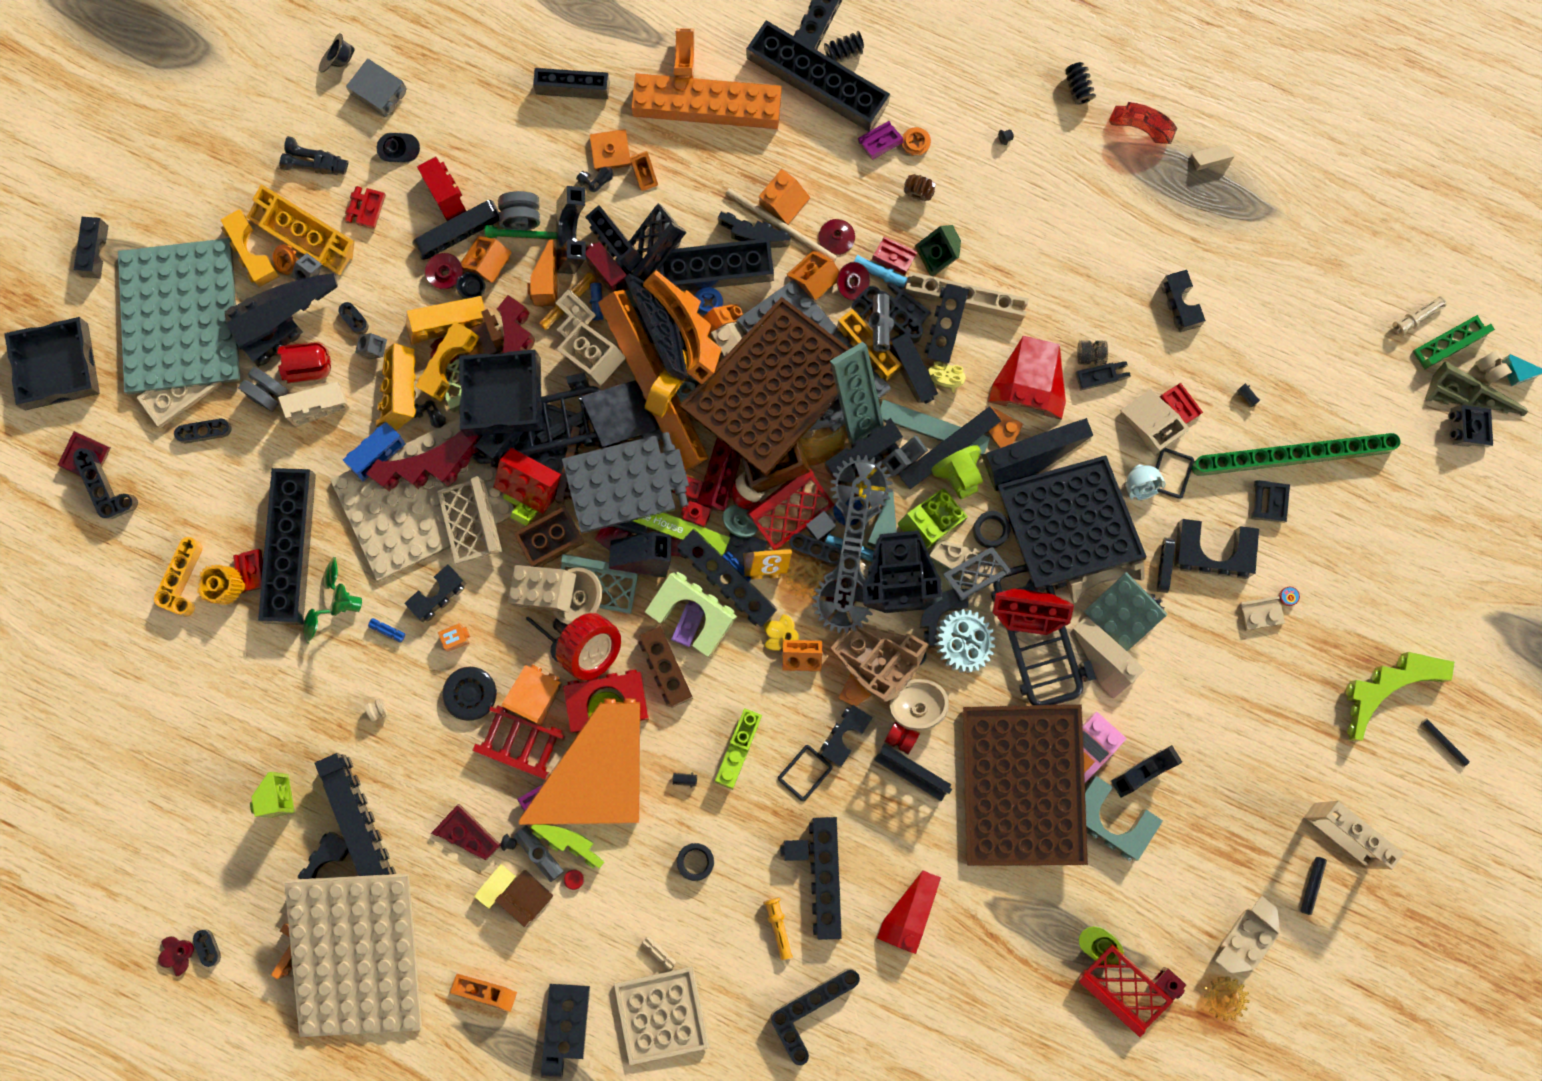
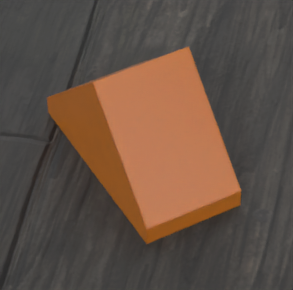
M648 151L631 156V167L641 192L658 186Z

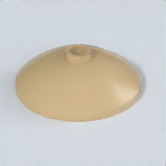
M579 567L567 570L576 574L569 613L553 611L555 617L562 623L569 624L583 614L597 612L602 599V588L599 579L590 570Z
M926 679L908 681L897 697L890 700V711L894 720L902 727L916 731L927 730L937 726L946 717L949 709V700L945 690L937 683Z

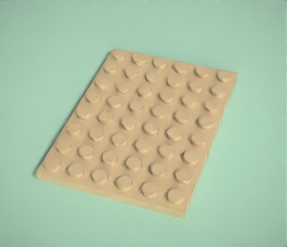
M460 418L406 443L387 461L410 458L443 444L461 431ZM471 457L469 464L461 469L455 482L448 487L470 481L471 478L477 476L484 479L495 525L510 519L511 513L515 509L513 504L503 499L504 493L493 488L497 473L496 468L491 467L490 463H477ZM351 470L330 479L378 582L451 547L437 492L448 487L431 474L428 477L427 483L421 486L419 490L401 477L398 485L391 489L390 492L370 477L362 482ZM471 486L464 488L461 493L463 497L469 499L472 493ZM452 492L444 494L445 502L451 504L455 494ZM459 497L454 507L462 511L467 501ZM470 503L465 513L473 517L477 511L476 506ZM452 509L449 514L450 520L455 523L460 512ZM464 515L459 525L466 529L472 519ZM474 522L470 532L477 535L481 530L480 524ZM457 527L454 532V538L460 541L465 531ZM468 533V535H467V537L465 538V540H467V539H469V538H471V537H473V536Z
M409 874L286 880L284 885L299 1037L421 1030L422 1020Z

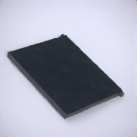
M636 380L578 398L583 404L602 448L660 429L655 416L645 409L647 400L644 398L643 392Z

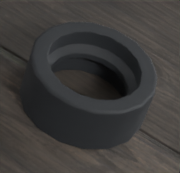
M987 511L981 514L973 526L975 540L985 548H997L1003 545L1011 531L1007 517L997 511ZM995 519L1001 523L1003 532L999 539L990 541L982 536L980 528L985 520Z
M691 843L684 846L677 857V868L680 874L691 881H700L706 878L714 867V856L711 850L706 845L700 843ZM692 850L702 851L707 858V866L699 874L690 873L684 866V858Z

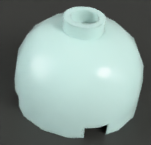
M1148 465L1135 466L1128 474L1125 484L1127 493L1132 500L1133 497H1137L1138 500H1144L1158 494V489L1160 487L1164 489L1166 485L1159 470Z

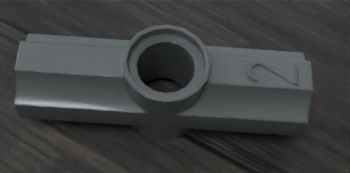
M876 294L873 296V313L868 322L869 326L873 328V350L878 352L889 350V332L894 326V320L889 317V296L886 294Z
M527 825L516 832L513 837L550 883L564 872L548 849L543 846ZM537 848L543 850V857L541 859H536L534 856V851Z

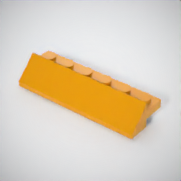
M263 184L259 186L252 199L254 204L246 218L301 253H308L322 265L341 275L349 259L353 260L355 241Z

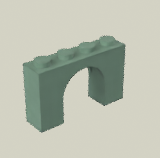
M1093 776L1085 787L1087 833L1095 839L1099 837L1104 840V845L1111 850L1116 848L1122 852L1121 856L1130 862L1131 860L1138 861L1163 820L1148 810H1142L1127 832L1120 835L1110 833L1102 825L1099 812L1102 803L1113 787L1099 777Z

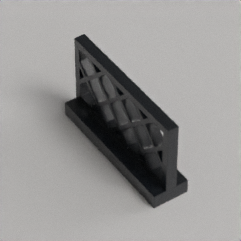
M657 203L629 240L633 246L639 241L637 251L643 259L632 274L626 267L622 269L626 275L630 273L644 282L655 270L658 271L687 233L684 228L674 221L661 204ZM661 212L660 220L656 221L657 214ZM665 223H670L665 229ZM655 225H660L659 233H655ZM650 227L649 235H645V230ZM649 239L648 247L644 248V240Z
M885 743L874 759L875 762L939 801H942L945 795L950 794L952 788H950L952 784Z

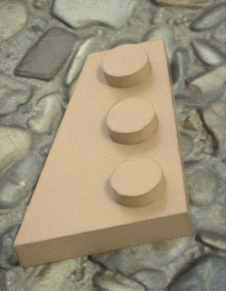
M939 540L931 552L930 558L951 570L983 551ZM990 555L982 561L993 562L994 559ZM976 563L965 570L977 572L978 564ZM981 564L979 572L987 573L990 566ZM964 573L963 578L974 583L976 575ZM978 576L976 584H980L984 577Z

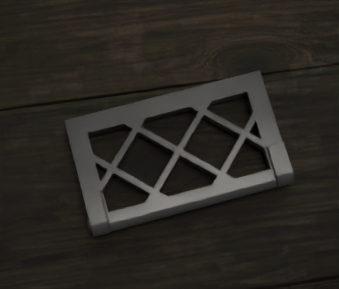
M991 547L947 571L943 576L962 601L1010 574L1011 570L995 549ZM990 555L994 559L993 562L982 561ZM976 563L978 564L977 572L965 570ZM981 564L992 566L990 574L979 572ZM994 567H998L1002 570L996 575H992ZM962 573L960 581L954 580L953 576ZM964 573L976 575L974 583L964 582ZM978 576L989 578L980 584H976ZM961 585L969 586L972 588L963 592L961 590Z

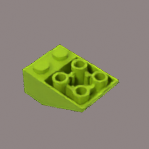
M943 488L908 512L897 524L904 532L918 530L928 549L968 516L946 489Z

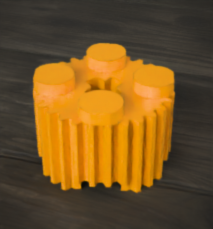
M211 565V567L206 566V569L203 568L202 572H199L201 579L198 580L200 587L197 593H200L199 597H202V600H207V602L229 605L234 602L233 600L236 601V598L240 597L239 594L245 590V584L241 580L242 576H239L240 573L235 568Z

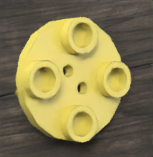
M941 361L934 362V365L928 371L935 388H937V384L950 387L953 393H955L956 387L964 384L966 379L963 367L944 364Z

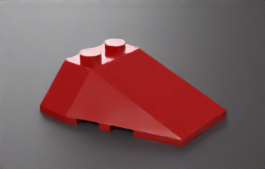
M1023 335L993 382L988 402L1007 406L1008 403L1041 410L1044 411L1043 416L1062 420L1066 396L1060 344Z

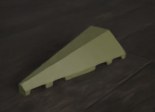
M1446 361L1433 375L1425 397L1429 402L1435 400L1448 405L1449 403L1489 408L1506 414L1508 412L1518 413L1521 416H1525L1528 413L1525 406Z

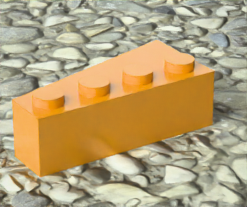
M479 296L408 310L405 325L411 345L446 335L454 321L466 328L485 322L481 311L485 310L482 297Z
M393 343L385 350L382 375H385V378L380 385V392H383L381 403H378L377 411H381L380 419H376V427L387 422L397 431L415 416L414 399L416 391L414 390L416 374L414 373L416 357L414 356L413 348Z

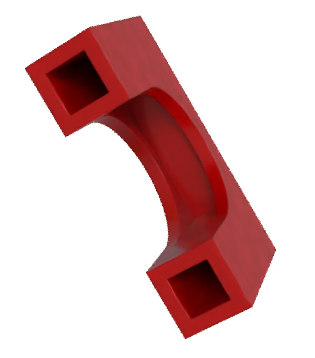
M636 669L625 671V675L618 676L617 673L607 674L606 678L598 679L596 677L587 680V682L579 683V680L567 682L568 685L563 686L571 733H579L590 717L589 702L591 697L597 691L604 688L618 690L625 699H636V702H640V721L649 720L642 673L637 672Z

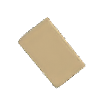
M1227 144L1191 153L1197 171L1228 163L1234 159V154Z

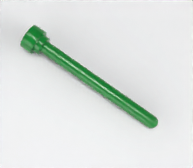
M486 225L485 237L556 239V232L498 229L494 225Z

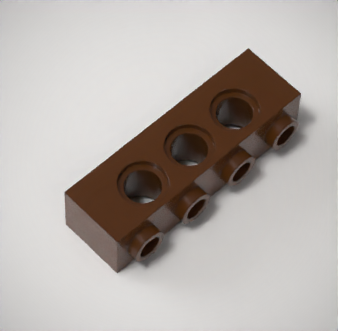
M661 626L639 635L641 641L638 642L642 652L646 651L649 656L646 659L650 670L655 669L657 674L654 679L658 687L662 686L665 693L662 694L666 705L670 704L673 708L693 699ZM656 645L662 647V652L659 655H654L651 652L652 648ZM662 663L670 665L668 672H660L659 667ZM672 680L678 682L677 689L673 691L667 688V684Z

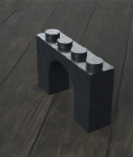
M566 186L556 202L557 273L575 274L586 260V242L576 240L578 218L585 207L584 187Z
M1182 519L1178 522L1174 567H1179L1181 571L1187 572L1192 571V569L1199 570V573L1211 574V572H1217L1219 576H1230V574L1237 575V578L1249 579V577L1256 574L1258 528L1240 526L1235 529L1232 555L1226 561H1215L1204 554L1200 545L1202 521Z

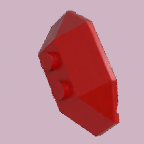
M1013 588L996 593L992 613L1007 630L1048 635L1071 623L1074 604L1050 593Z

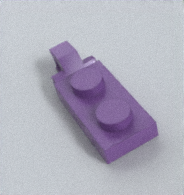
M689 601L688 605L686 604L671 639L672 641L690 648L704 615V610L698 603Z

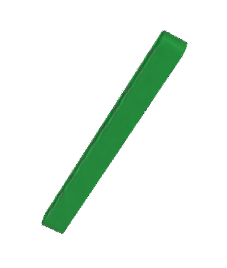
M1386 433L1202 455L1193 462L1192 472L1197 476L1382 455L1397 449L1401 444V440L1397 434ZM1386 440L1391 442L1392 447L1386 444ZM1367 442L1372 444L1373 449L1368 447ZM1349 444L1354 447V452L1349 449ZM1330 446L1334 447L1336 454L1330 451ZM1311 449H1315L1317 451V456H1314L1311 453ZM1292 451H1296L1299 458H1295ZM1274 453L1280 456V461L1274 458ZM1255 455L1261 458V463L1255 460ZM1236 457L1242 459L1243 465H1239L1236 462ZM1217 460L1223 461L1224 467H1220ZM1198 462L1204 463L1206 469H1201Z

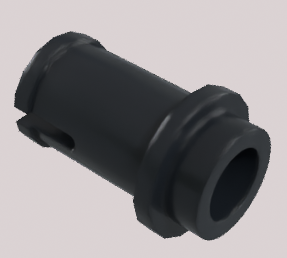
M1245 383L1237 390L1238 396L1241 395L1252 408L1260 399L1249 388L1250 385Z
M674 772L672 785H684L692 788L697 786V775L694 772H691V774Z

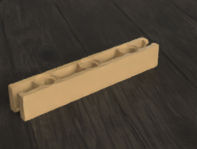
M911 271L909 273L905 291L912 297L941 303L942 298H939L941 288L946 287V284L969 289L968 295L971 299H966L965 309L1017 321H1023L1026 315V311L1023 310L1021 312L1012 309L1011 306H1021L1022 309H1025L1029 298ZM910 283H918L921 284L922 287H911ZM930 285L934 290L928 291L925 287ZM949 299L946 301L947 305L956 306L954 300ZM1004 302L1007 304V307L1002 308L998 303Z

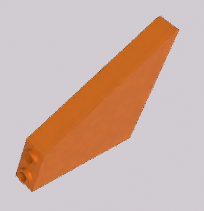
M609 698L604 699V702H600L520 816L519 825L639 823L640 702H636V699L626 698L624 702H616V699Z

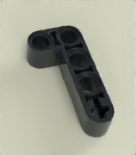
M868 286L852 303L851 309L853 308L854 311L856 307L864 309V312L857 313L862 320L871 311L873 312V300L869 299L867 295L885 294L876 286ZM889 298V317L894 320L892 329L898 334L908 333L913 344L919 342L923 334L922 325ZM902 318L904 323L899 324L895 319Z
M79 448L74 452L75 464L100 517L113 519L137 508L138 499L134 495L124 493L117 496L114 495L97 454L93 450ZM92 470H95L96 477L92 480L90 478V472ZM102 487L104 489V495L102 497H99L97 492L98 489ZM126 497L130 500V505L127 508L123 505ZM108 505L112 507V512L109 515L105 512V508Z

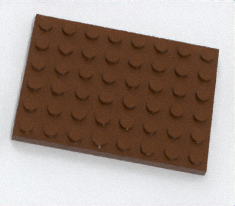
M781 297L716 366L714 374L703 384L700 383L680 404V407L762 474L767 476L839 398L830 361L850 348Z
M1082 704L963 707L967 866L1088 865Z

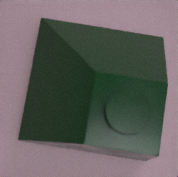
M953 225L939 226L915 245L930 276H936L960 256L961 239Z

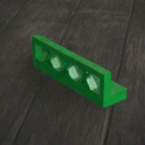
M1476 315L1416 348L1413 352L1425 370L1487 336L1495 329L1492 324L1484 326L1479 316ZM1473 321L1479 328L1476 332L1468 331L1469 324ZM1455 331L1463 333L1462 340H1453ZM1439 340L1448 342L1446 349L1437 348ZM1423 349L1432 351L1431 357L1426 360L1420 352Z

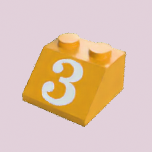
M791 549L743 553L744 575L751 576V580L763 579L762 575H769L770 579L781 578V574L788 572L792 554Z

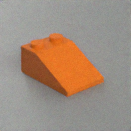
M553 240L548 241L530 276V283H527V293L530 294V300H533L535 306H555L558 301L557 254Z

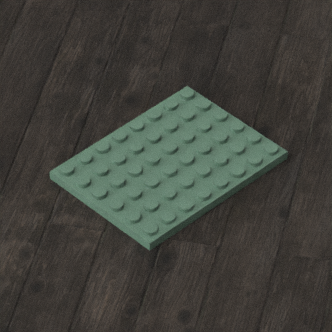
M230 238L118 251L124 393L128 395L144 393L150 390L160 391L171 388H184V386L193 387L192 385H210L215 382L229 383L240 381L239 348L226 324L224 312L231 306H236L233 250L229 243L232 241Z

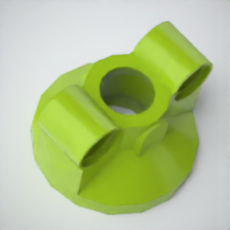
M978 445L964 448L938 462L931 471L935 477L949 479L957 496L962 500L978 492L977 485L983 483L981 474L976 466L981 450Z

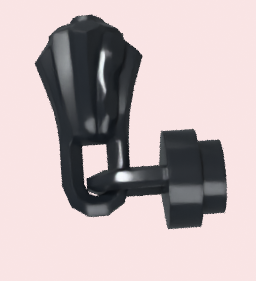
M605 166L600 168L592 182L589 181L591 175L584 171L577 175L576 180H578L577 183L580 186L586 183L591 192H596L606 182L613 179L614 173L610 167Z
M428 400L420 406L417 403L414 404L416 409L414 418L423 417L422 412L427 410L431 426L441 428L446 424V417L438 410L432 400Z

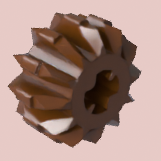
M912 174L905 181L904 192L908 196L913 197V199L929 201L935 193L936 184L931 179Z

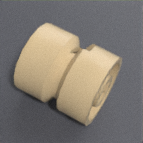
M1498 350L1475 362L1480 372H1485L1484 378L1489 385L1512 373L1508 365L1502 363L1503 357Z

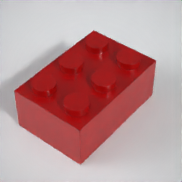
M511 448L499 461L493 488L543 514L555 500L561 474Z

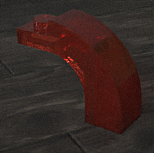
M1128 102L1126 106H1115L1109 119L1111 125L1131 126L1141 129L1155 143L1171 144L1178 129L1174 122L1162 112L1147 105Z

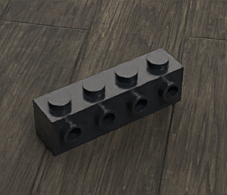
M535 68L533 87L536 95L609 99L610 79L609 74L606 72Z
M598 205L585 216L591 224L589 228L596 236L600 235L598 240L604 246H608L606 250L613 258L617 257L615 259L616 263L622 269L626 267L631 272L643 258L611 217Z

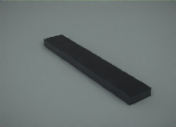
M989 406L899 474L900 478L911 490L932 474L931 469L933 466L955 452L967 448L1001 422L1000 418Z

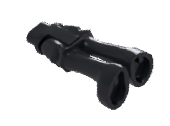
M286 137L284 144L285 153H282L279 162L281 170L288 171L296 168L307 169L321 174H346L349 164L348 160L341 159V156H336L329 151L303 148L298 145L294 137ZM292 156L314 159V162L300 160Z

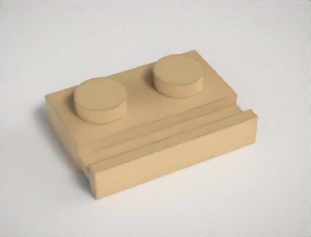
M1279 596L1240 603L1245 631L1285 624Z

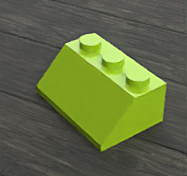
M268 772L251 796L250 810L255 817L273 818L295 813L289 774Z

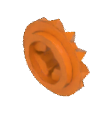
M919 127L908 129L902 136V147L906 153L908 152L912 156H921L928 151L931 145L930 135L926 130ZM914 137L917 141H921L918 148L915 144H912Z
M286 244L275 248L273 262L280 273L289 275L293 272L295 262L299 258H296L295 255L297 251L292 250V246H287Z

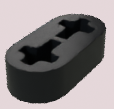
M344 302L339 306L338 312L356 334L361 335L368 331V322L352 303ZM346 308L353 314L352 317L344 311ZM355 320H358L359 323H362L363 327L361 329L357 327L356 323L354 322Z
M207 929L197 931L193 936V943L201 963L206 967L217 965L221 960V953L213 933ZM202 935H207L208 937L205 943L199 941ZM209 953L215 955L212 961H207L206 959Z

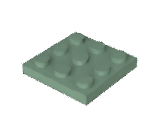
M1127 572L1084 611L1093 622L1126 651L1133 647L1168 615Z

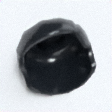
M466 272L457 278L456 288L462 298L468 299L482 296L485 293L486 284L484 279L478 274Z

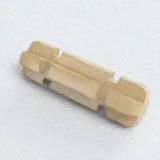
M646 937L642 942V946L649 949V952L658 961L663 962L667 969L670 970L676 964V961L669 957L668 953L658 944H655L651 937Z

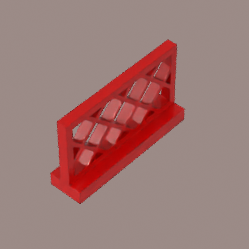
M810 469L809 473L787 481L749 510L746 515L753 521L768 544L775 551L787 542L792 535L804 529L806 524L834 506V503ZM809 481H812L815 485L814 494L805 493V485ZM792 494H801L799 505L789 504ZM804 495L814 496L812 507L802 506ZM817 497H823L828 503L822 509L815 508ZM779 504L786 505L784 517L774 515L775 507ZM789 506L799 507L797 519L787 517ZM802 508L812 509L811 517L808 520L800 519ZM763 516L771 517L769 528L762 527L758 520ZM774 517L784 519L782 530L772 529ZM787 519L797 521L796 529L785 531ZM772 531L782 532L781 540L776 544L771 540Z
M1112 944L1087 970H1084L1079 975V982L1139 1037L1173 1003L1171 997ZM1113 952L1118 956L1119 964H1107L1106 957ZM1095 968H1105V978H1097L1091 972ZM1107 968H1119L1120 978H1108ZM1122 968H1131L1134 971V978H1122ZM1108 982H1120V992H1112L1108 988ZM1122 982H1134L1135 992H1123ZM1137 982H1146L1149 985L1150 992H1137ZM1123 996H1135L1136 1006H1127L1123 1002ZM1138 996H1150V1006H1138ZM1152 996H1161L1166 1002L1162 1006H1153ZM1138 1010H1151V1017L1145 1022L1139 1017Z

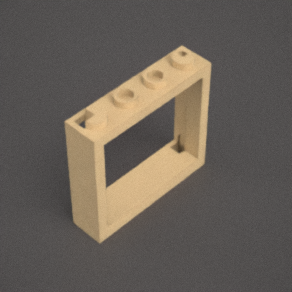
M1339 801L1316 802L1303 817L1366 869L1393 870L1404 855L1401 850ZM1333 813H1336V814L1339 815V816L1336 818V817H1335L1334 815H1332V814H1333ZM1366 855L1370 859L1367 863L1363 860Z

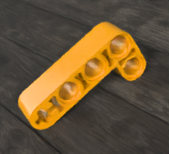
M683 350L686 369L688 371V352ZM665 368L650 389L645 409L662 418L670 405L672 397L687 377L683 381L672 377Z
M184 537L180 541L154 595V602L157 606L184 617L192 615L195 611L194 603L181 597L203 549L202 544L192 537ZM185 560V566L180 569L179 565L181 561ZM177 578L176 585L171 586V581ZM168 595V602L163 604V598ZM186 603V609L181 611L180 606Z

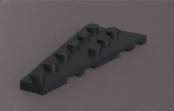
M629 273L625 277L626 283L668 374L683 381L688 375L679 328L661 302L643 286L644 281Z

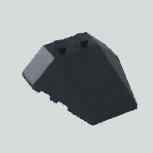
M919 531L880 534L871 566L868 569L866 582L863 584V605L880 612L894 613L925 610L942 599L941 579Z

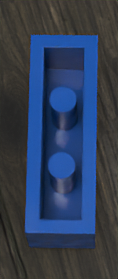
M385 422L377 427L375 432L368 438L364 439L358 447L349 452L343 461L364 482L369 477L366 473L377 459L382 462L387 461L406 443Z

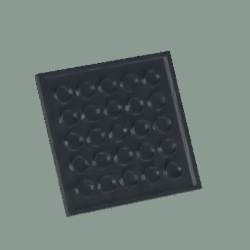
M1106 455L998 485L999 495L1035 590L1142 561L1147 557Z

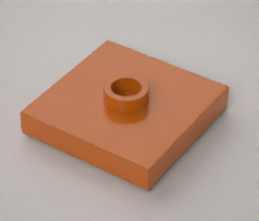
M626 129L590 134L595 171H599L600 168L605 166L611 169L631 166Z

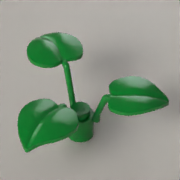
M334 556L328 563L323 575L324 588L329 589L331 587L334 590L332 603L328 610L315 612V609H310L306 614L303 633L307 643H309L317 631L318 616L320 614L331 613L332 616H336L340 612H346V610L359 612L362 606L361 597L350 595L349 592H346L345 586L342 583L335 586L338 567L336 557Z

